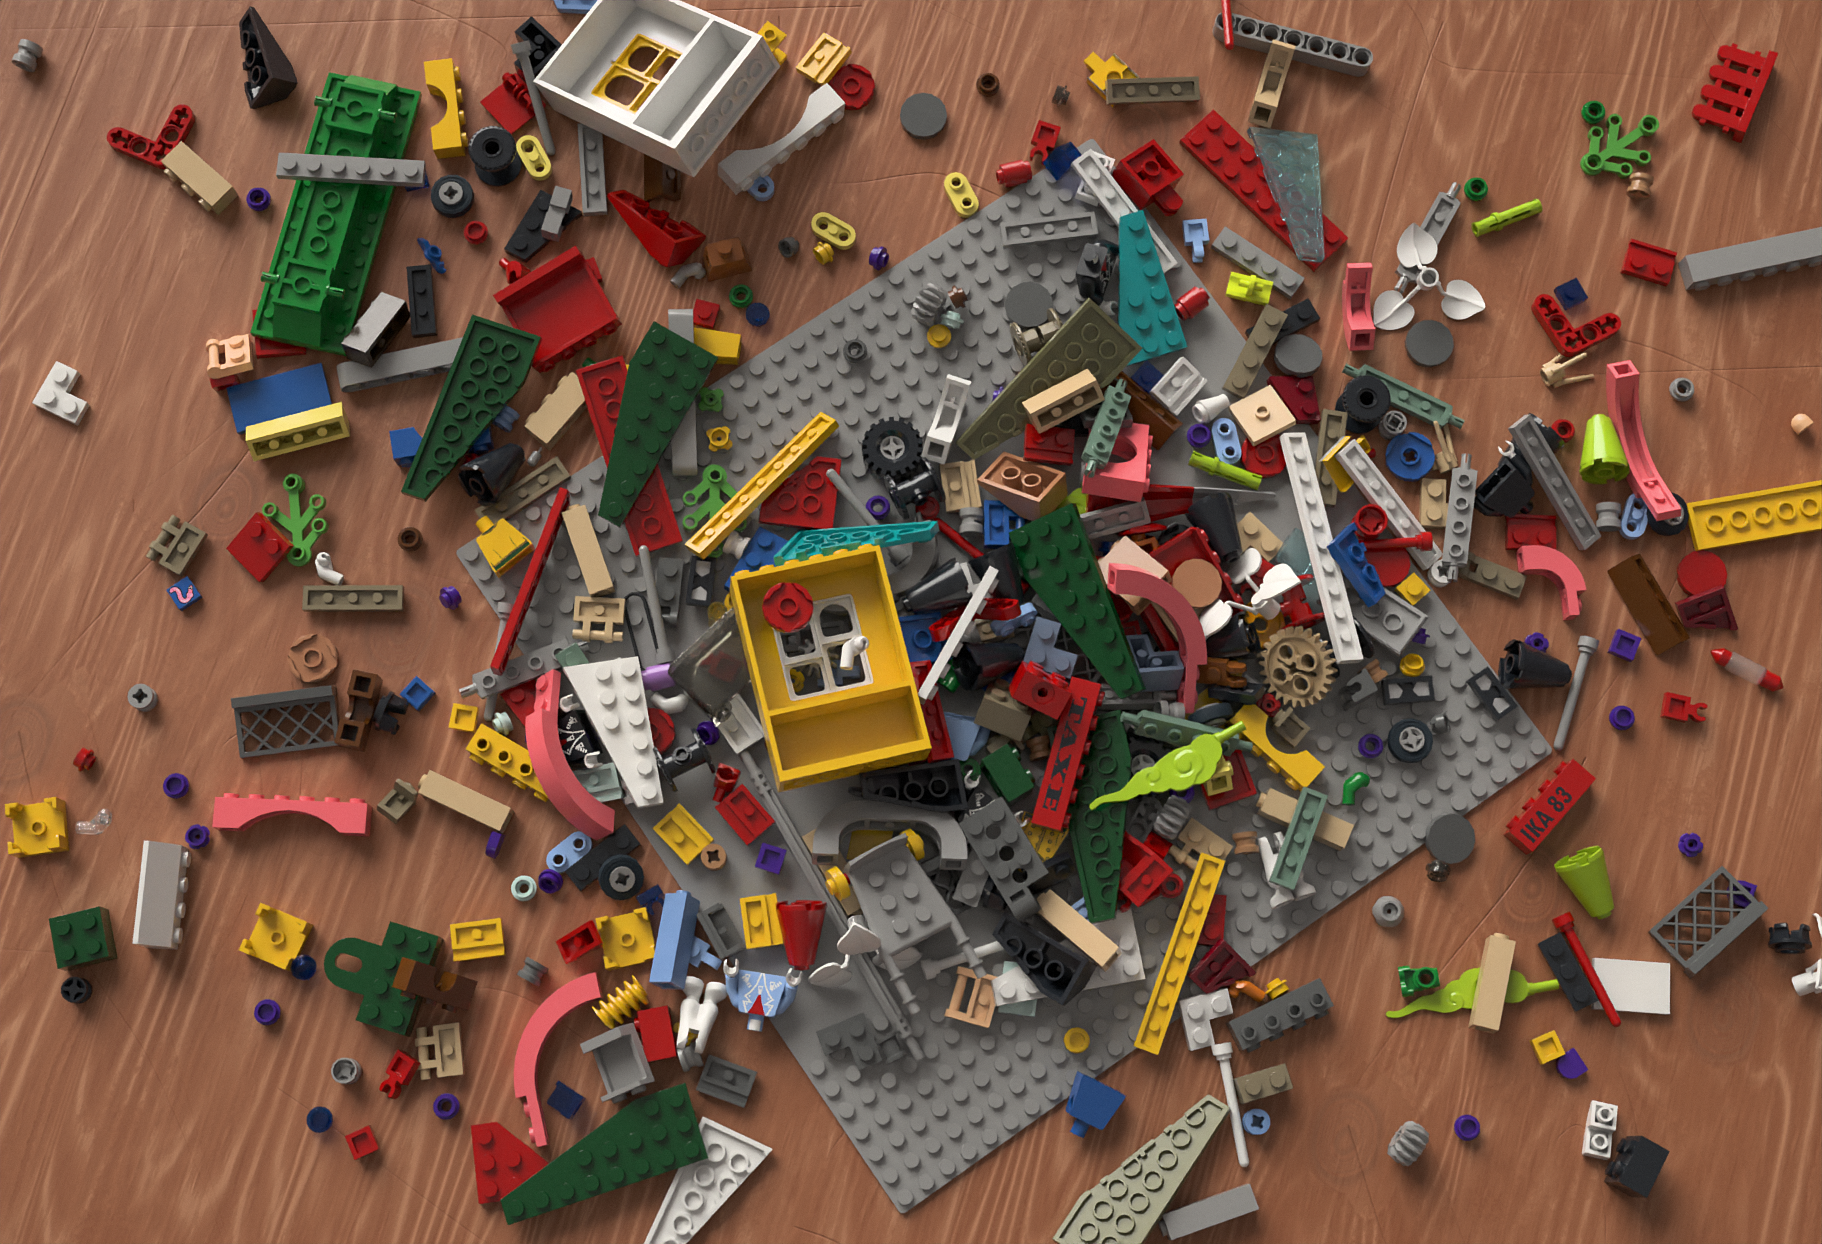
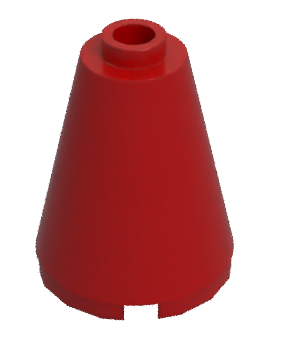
M796 900L791 905H788V901L775 903L788 963L794 966V970H809V965L815 964L827 902Z

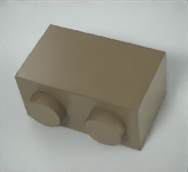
M1286 1064L1233 1079L1240 1104L1293 1089Z

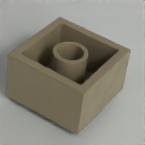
M999 678L987 685L973 723L1021 741L1031 718L1033 708L1012 698L1009 690L1010 684L1006 680Z

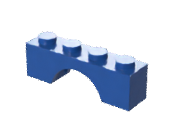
M491 425L466 454L474 453L481 455L494 449ZM414 427L389 431L394 461L398 466L411 467L423 437L417 433Z

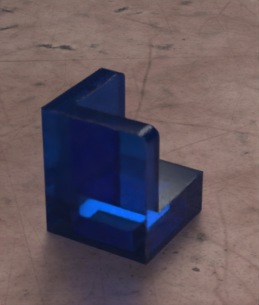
M1068 142L1055 148L1043 161V164L1058 181L1072 169L1071 163L1082 154L1072 142Z
M558 1080L555 1084L557 1087L547 1100V1104L569 1120H572L586 1097Z

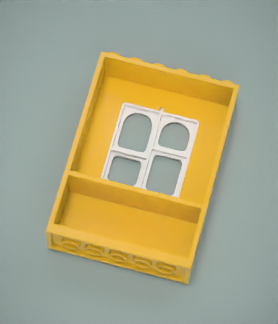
M865 544L859 546L858 550L848 551V549H841L835 551L833 555L825 557L823 554H817L809 557V560L799 562V560L794 559L785 562L782 566L765 565L760 567L758 571L749 572V570H742L736 572L735 576H731L730 595L778 793L859 775L861 772L876 771L927 759L931 750V744L880 545ZM783 582L798 583L806 588L811 595L814 608L809 624L815 644V651L813 653L787 657L784 652L780 632L770 627L764 619L762 611L764 596L776 584ZM837 604L843 606L850 615L853 630L835 636H824L819 618L821 611L829 605ZM856 636L867 637L869 647L860 653L865 680L847 686H836L827 649L845 644ZM812 663L819 664L825 689L806 695H796L790 677V669Z

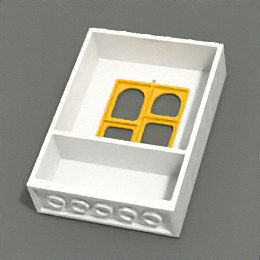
M598 0L533 82L555 111L695 177L780 68V65L763 36L680 0ZM650 47L659 51L658 56L646 71L639 72L629 66V58L637 49ZM668 57L677 59V62L662 81L653 78L655 72ZM620 76L629 77L644 84L643 89L628 106L608 98L605 94L608 83Z

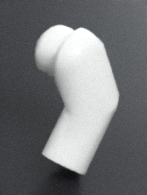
M319 553L315 560L318 576L332 584L341 585L344 575L333 571L331 558L328 553Z
M856 636L843 645L841 669H853L854 657L869 647L867 637Z
M655 692L650 699L652 704L667 714L682 712L689 702L688 698L683 694L666 699L658 692Z

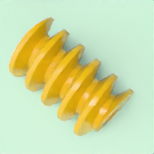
M634 975L631 976L633 980L632 985L627 981L623 982L624 991L618 987L615 988L617 997L607 994L609 1003H605L602 1000L598 1001L600 1010L592 1006L601 1021L611 1030L616 1028L614 1021L620 1024L624 1023L623 1014L629 1018L632 1017L630 1008L636 1011L641 1010L639 1001L645 1005L649 1004L647 992Z

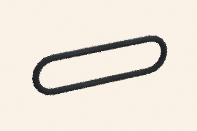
M638 592L627 594L624 597L626 601L631 596H639L642 599L655 649H659L645 597ZM625 606V618L629 634L631 637L635 656H638L640 670L644 671L645 669L642 667L627 607Z

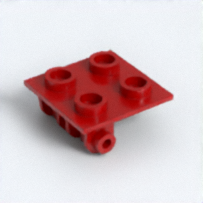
M507 72L502 76L503 83L482 99L480 103L512 135L535 116V111L527 84L517 73L510 74ZM542 101L543 108H545L547 105Z

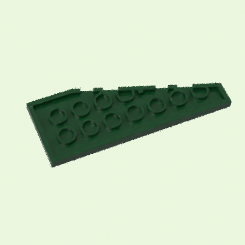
M472 314L402 487V494L425 502L430 498L523 387L542 341L540 336Z
M653 321L629 362L598 512L599 517L619 528L624 523L718 360L717 356Z
M1076 503L1068 504L1009 532L1025 579L1119 698L1125 699L1146 690Z
M1121 710L1096 715L1099 716L1095 731H1090L1088 740L1092 741L1088 755L1084 754L1081 763L1085 765L1083 777L1081 780L1077 779L1075 789H1078L1075 804L1070 803L1068 813L1072 814L1069 824L1070 836L1087 914L1091 924L1114 920L1117 915L1128 801L1104 803L1095 810H1090L1089 806L1095 799L1120 791L1130 781L1132 755L1125 725L1123 722H1120ZM1058 725L1047 727L1051 748Z
M686 1083L635 1099L502 1198L500 1201L507 1225L708 1159L709 1157Z

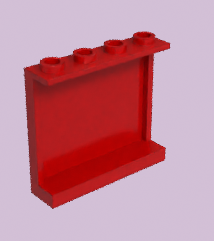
M577 246L572 247L493 295L496 302L504 310L513 328L541 337L542 341L532 364V367L539 373L552 370L556 363L561 360L571 359L578 350L583 347L593 346L598 338L613 334L622 325L587 260Z
M1190 527L1147 553L1169 571L1171 578L1175 570L1185 561L1203 559L1211 563L1218 570L1222 580L1221 591L1217 599H1220L1223 603L1232 601L1244 605L1240 595L1234 593L1231 587L1233 583L1230 576L1222 571L1219 565L1221 563L1219 556L1214 550L1211 551L1207 544L1209 538L1203 529ZM1150 603L1140 615L1161 652L1178 651L1179 643L1175 642ZM1230 606L1232 608V616L1238 612L1244 611L1242 609Z

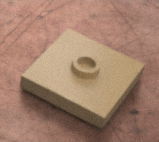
M1271 385L1228 406V411L1253 446L1296 425V419Z

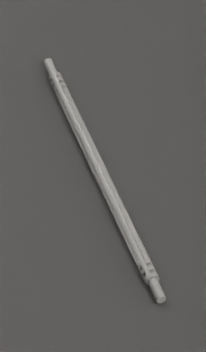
M748 749L740 752L739 755L751 774L749 776L750 780L822 903L827 902L826 911L841 937L844 936L849 930L848 917L837 898L827 890L825 885L826 879L818 865H812L811 853L763 770H759ZM868 952L852 955L899 1038L905 1041L916 1062L925 1057L912 1035L914 1033L913 1029L877 967L873 964Z

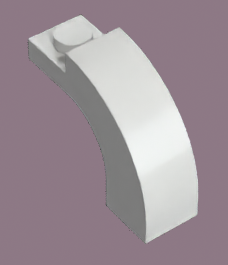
M947 375L938 409L925 441L921 455L922 458L926 457L928 460L945 464L960 424L971 381Z

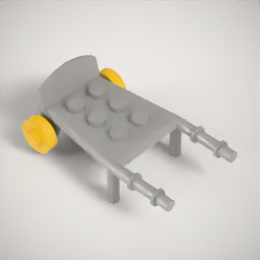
M909 828L899 833V836L849 861L844 866L843 873L836 866L825 871L827 880L825 885L829 893L834 895L839 901L851 896L849 886H853L870 931L881 939V946L877 949L879 953L873 957L872 962L876 966L884 963L891 976L890 982H894L904 1000L902 1004H906L910 1014L913 1015L920 1011L915 1001L917 997L912 995L902 976L904 973H900L892 958L900 952L950 927L958 941L956 945H960L970 964L969 969H973L977 979L987 975L981 964L983 962L982 959H978L969 942L970 936L967 937L956 916L917 862L925 857L924 843L921 837Z

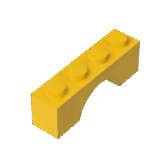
M452 58L425 61V79L430 94L440 96L447 102V112L444 118L438 124L431 127L433 151L437 159L465 156V147H468L467 133L463 132L462 125H466L464 110H460V103L464 102L462 89H458L457 81H461L459 66L455 67Z
M1255 704L1244 705L1226 726L1230 727L1242 721L1246 730L1239 733V740L1252 742L1253 748L1251 753L1256 757L1261 756L1267 761L1266 766L1275 774L1280 773L1286 778L1285 783L1294 791L1298 789L1301 792L1302 788L1307 787L1325 766L1307 750L1297 754H1286L1275 749L1266 736L1265 727L1268 715Z

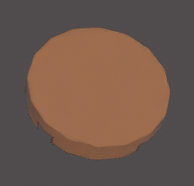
M1191 559L1183 562L1175 570L1171 586L1185 597L1193 609H1201L1210 605L1218 598L1222 580L1218 570L1211 563L1203 559Z
M307 634L301 636L292 644L287 660L291 672L298 679L306 683L316 684L326 681L334 674L338 666L339 655L336 646L328 638L317 634Z

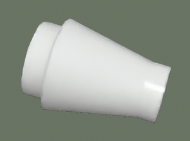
M1221 394L1197 401L1196 405L1192 407V412L1199 423H1209L1224 409L1228 408L1230 403L1227 396Z

